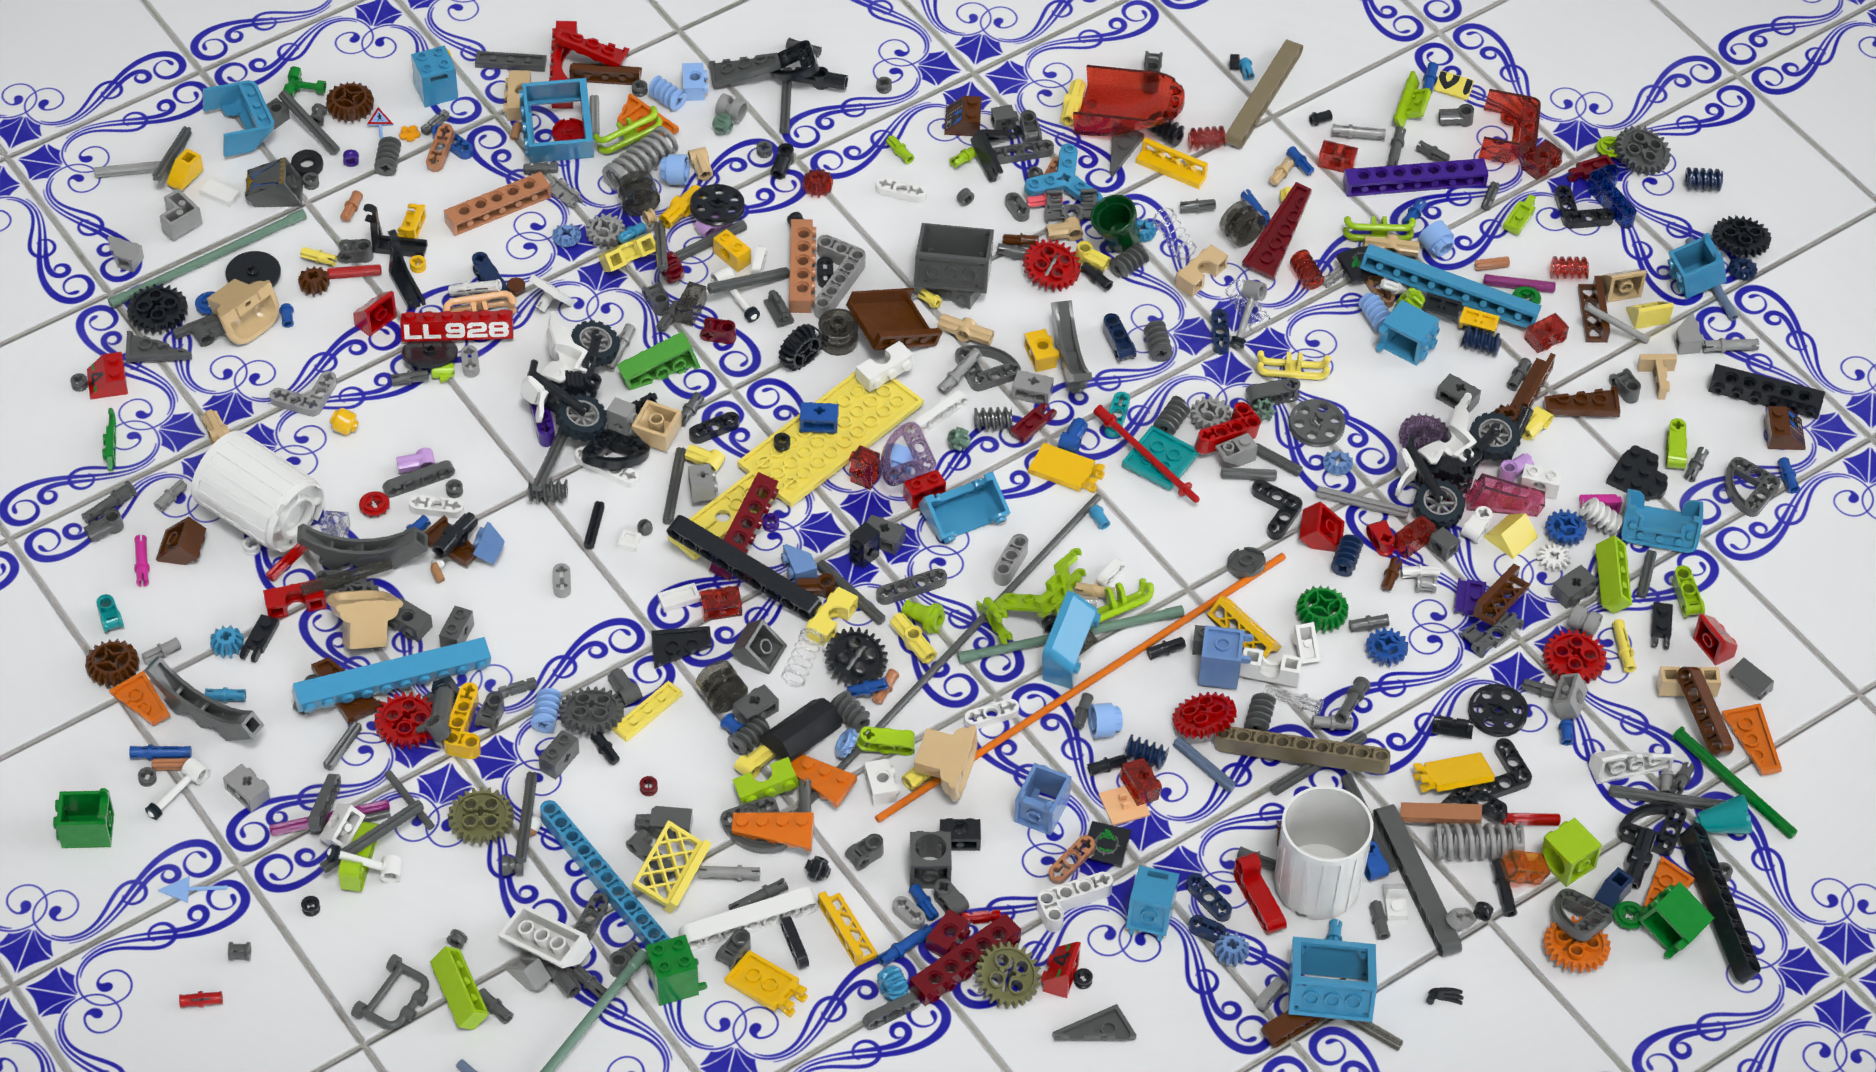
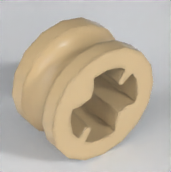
M649 208L648 211H642V217L647 226L657 222V216L652 208Z

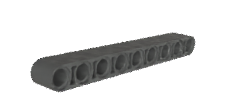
M1391 804L1374 809V820L1398 865L1399 873L1438 954L1444 957L1461 952V940L1456 930L1446 921L1447 911L1396 806Z

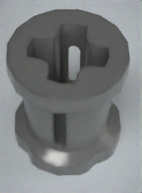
M316 103L311 108L312 114L310 116L321 127L324 124L323 118L328 110L326 106Z
M229 942L228 960L246 958L247 961H250L251 942L246 944Z

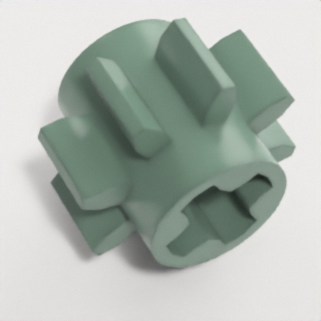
M722 112L720 115L717 114L712 122V127L716 128L714 132L725 135L726 132L730 133L734 126L731 115Z
M1268 398L1263 401L1258 399L1257 405H1254L1252 408L1253 411H1256L1255 413L1261 422L1266 419L1270 421L1272 415L1276 413V410L1273 409L1275 403L1268 401Z
M956 427V430L952 429L947 436V440L950 442L949 447L959 451L962 448H967L971 441L970 436L967 435L969 431L960 427Z

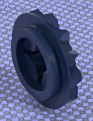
M1737 256L1736 259H1731L1728 266L1729 273L1740 280L1754 278L1758 270L1757 263H1753L1752 259L1747 260L1745 256L1743 258Z

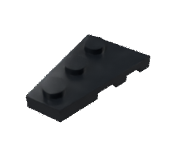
M710 626L651 631L654 669L712 647Z

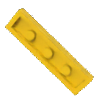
M1146 137L1143 139L1142 151L1136 157L1137 164L1199 189L1207 178L1208 163ZM1147 146L1153 147L1155 151L1148 149ZM1163 152L1168 153L1170 158L1165 156ZM1179 159L1184 160L1186 164L1181 163ZM1195 165L1201 167L1202 171L1198 170Z
M1220 596L1207 613L1223 628H1230L1229 620L1236 619L1238 621V629L1244 630V632L1249 631L1254 636L1252 642L1243 641V647L1251 648L1249 645H1252V648L1256 649V644L1262 643L1267 647L1263 653L1265 659L1271 651L1278 652L1282 647L1230 598ZM1220 606L1225 609V618H1218L1215 615Z
M826 891L819 893V908L855 967L876 959L878 953L840 892L830 897ZM839 901L841 905L840 910L835 908L833 902ZM842 917L850 919L851 922L849 926L845 924ZM851 932L860 935L859 941L855 940ZM861 948L868 949L870 954L863 957Z

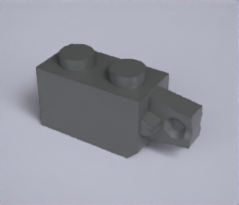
M655 806L652 808L651 814H636L635 829H644L649 832L651 837L658 838L666 822L669 820L691 834L693 809ZM668 828V838L677 839L676 833Z

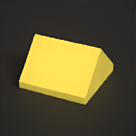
M1657 301L1627 306L1626 311L1634 328L1640 329L1669 324L1674 305L1672 302Z
M1522 513L1507 515L1487 532L1484 538L1514 559L1534 542L1538 535L1527 514Z

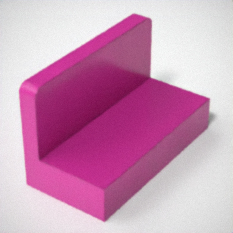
M1586 494L1579 496L1580 508L1583 507L1587 500L1596 497L1599 502H1603L1605 506H1609L1617 514L1620 513L1622 505L1621 496L1617 497L1616 494Z

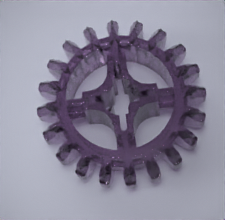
M1418 413L1417 416L1411 415L1410 418H1406L1402 422L1398 434L1402 448H1406L1409 435L1415 434L1417 438L1414 446L1417 451L1435 441L1440 440L1444 443L1449 441L1447 435L1448 427H1446L1445 422H1441L1440 418L1435 419L1434 414L1428 416L1427 413L1425 415Z

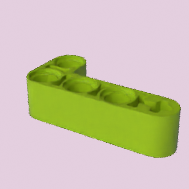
M362 821L352 842L379 824ZM377 841L355 855L372 859ZM341 860L338 871L340 888L362 892L369 867L363 866L362 862Z

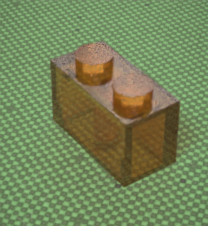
M1510 850L1500 861L1507 882L1540 885L1550 874L1543 853Z

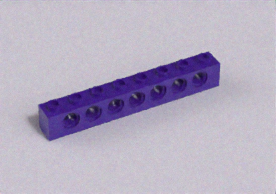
M1484 158L1351 168L1344 170L1343 184L1347 197L1480 187L1487 185L1488 170Z

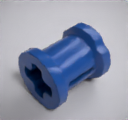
M733 713L727 714L720 722V727L728 730L732 735L734 732L739 731V728L745 726V724H741L735 719Z

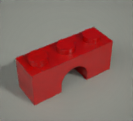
M321 579L263 590L269 617L276 619L288 617L287 609L290 604L295 602L305 604L307 612L327 609Z

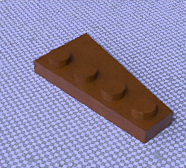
M1617 386L1605 391L1601 388L1595 389L1591 393L1579 391L1575 395L1565 393L1544 397V410L1553 415L1620 417L1621 411Z
M330 657L311 664V670L320 677L345 671ZM371 696L369 698L360 697L349 703L340 702L335 705L349 724L377 712V707H381V701H377Z

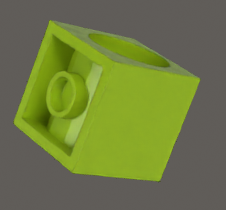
M1576 818L1569 822H1563L1558 829L1549 831L1544 836L1539 860L1565 887L1596 868L1602 844Z

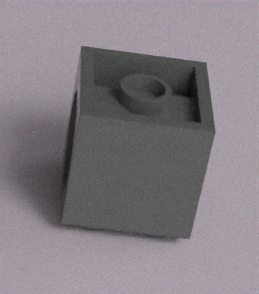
M910 832V887L918 883L922 889H934L935 882L939 879L951 881V832ZM925 857H934V858H937V859H936V860H926V859H923V858H925Z

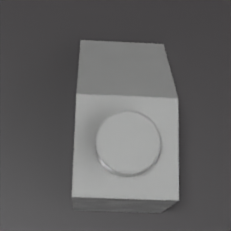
M520 956L505 968L527 990L539 991L551 979L541 960L536 957Z

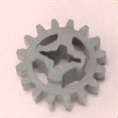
M602 213L601 217L595 215V220L589 219V224H586V237H588V241H593V245L600 244L601 248L603 245L610 248V244L616 246V241L620 242L617 239L619 233L625 231L623 220H618L617 215L611 217V213L608 216Z
M1203 396L1201 401L1196 400L1195 404H1192L1190 413L1192 423H1196L1197 428L1202 426L1205 429L1230 421V406L1225 405V400L1220 402L1219 397L1212 399V396H1209L1206 399Z

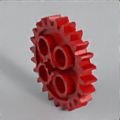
M1050 238L1047 243L1044 239L1041 240V243L1035 241V244H1031L1024 254L1022 260L1024 261L1022 267H1025L1024 273H1029L1027 279L1033 278L1032 284L1039 283L1038 288L1045 286V291L1051 288L1053 292L1058 288L1061 292L1063 287L1068 289L1070 285L1073 286L1081 272V263H1078L1080 258L1075 257L1076 251L1070 252L1071 246L1065 248L1064 242L1061 245L1058 243V240L1052 243ZM1055 255H1059L1056 259V262L1053 264L1049 274L1045 276L1048 267H1050Z
M1568 629L1567 634H1565L1561 630L1560 635L1554 634L1553 639L1549 638L1548 643L1545 644L1543 663L1547 664L1546 669H1551V675L1557 674V680L1563 674L1579 673L1582 679L1589 684L1591 679L1596 681L1597 676H1601L1602 671L1605 670L1607 652L1603 651L1604 645H1598L1599 639L1593 641V635L1591 634L1587 637L1586 631L1579 634L1578 629H1576L1575 633Z
M402 692L401 697L395 693L394 699L387 697V703L382 701L381 707H377V713L374 714L376 733L380 734L381 740L386 738V744L393 742V748L398 744L401 746V749L405 745L412 749L413 744L419 748V742L427 744V738L433 739L429 732L417 733L415 728L425 723L430 717L433 701L428 702V697L421 699L420 693L414 697L413 692H410L409 696Z
M1207 692L1204 696L1202 693H1199V697L1192 695L1191 700L1184 699L1185 704L1179 703V708H1175V713L1172 714L1176 731H1179L1180 735L1184 734L1185 738L1191 735L1192 739H1195L1197 736L1200 739L1204 736L1210 738L1211 734L1218 736V731L1225 732L1224 728H1230V723H1234V718H1237L1234 701L1230 700L1229 696L1225 697L1224 693L1218 696L1217 692L1213 693V695Z

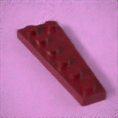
M1295 182L1242 261V266L1269 279H1275L1311 196V188Z

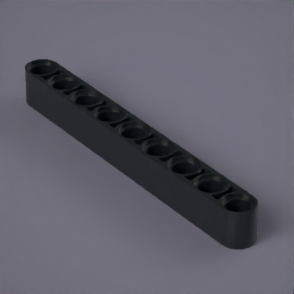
M677 515L666 530L667 534L677 542L807 620H810L822 605L821 600L817 596L683 515Z
M1694 822L1680 834V841L1707 909L1714 917L1712 922L1733 975L1740 983L1745 984L1761 971V967L1707 832L1701 824Z

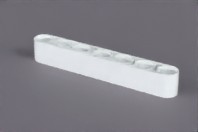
M803 887L683 925L678 932L680 936L686 935L691 951L728 940L737 929H745L751 933L780 924V919L787 916L796 919L814 913L819 908V904L812 888Z

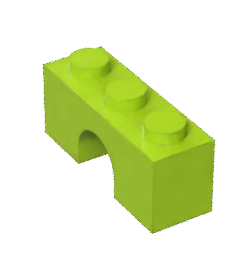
M789 757L770 764L772 775L766 781L755 780L751 772L732 779L742 805L764 797L774 798L778 794L791 791L799 786Z

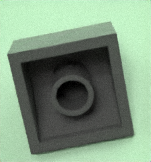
M763 619L747 623L730 652L743 665L770 674L787 644Z

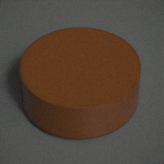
M517 277L511 278L507 282L508 292H511L513 295L524 293V280Z

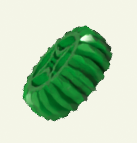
M1321 585L1318 588L1312 586L1311 590L1306 589L1304 593H1301L1297 601L1296 613L1298 621H1302V624L1314 622L1316 633L1319 630L1323 631L1324 634L1326 630L1332 633L1334 628L1339 630L1348 617L1349 606L1346 598L1343 597L1342 592L1337 593L1336 588L1330 590L1329 586L1326 588H1322Z

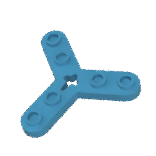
M1068 143L1063 144L1059 151L1057 172L1031 177L1026 180L1024 185V191L1031 196L1042 195L1047 190H1065L1080 202H1083V197H1080V190L1094 188L1075 176L1078 150L1074 145ZM1097 191L1098 202L1103 199V196Z

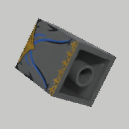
M286 157L247 170L245 198L254 207H298L302 205L303 179Z

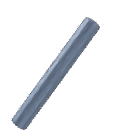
M1182 737L1174 740L1173 746L1225 790L1230 792L1235 788L1236 783Z

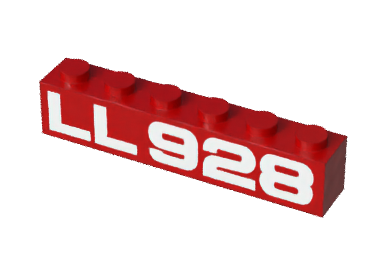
M513 310L401 313L402 342L513 339L514 336Z

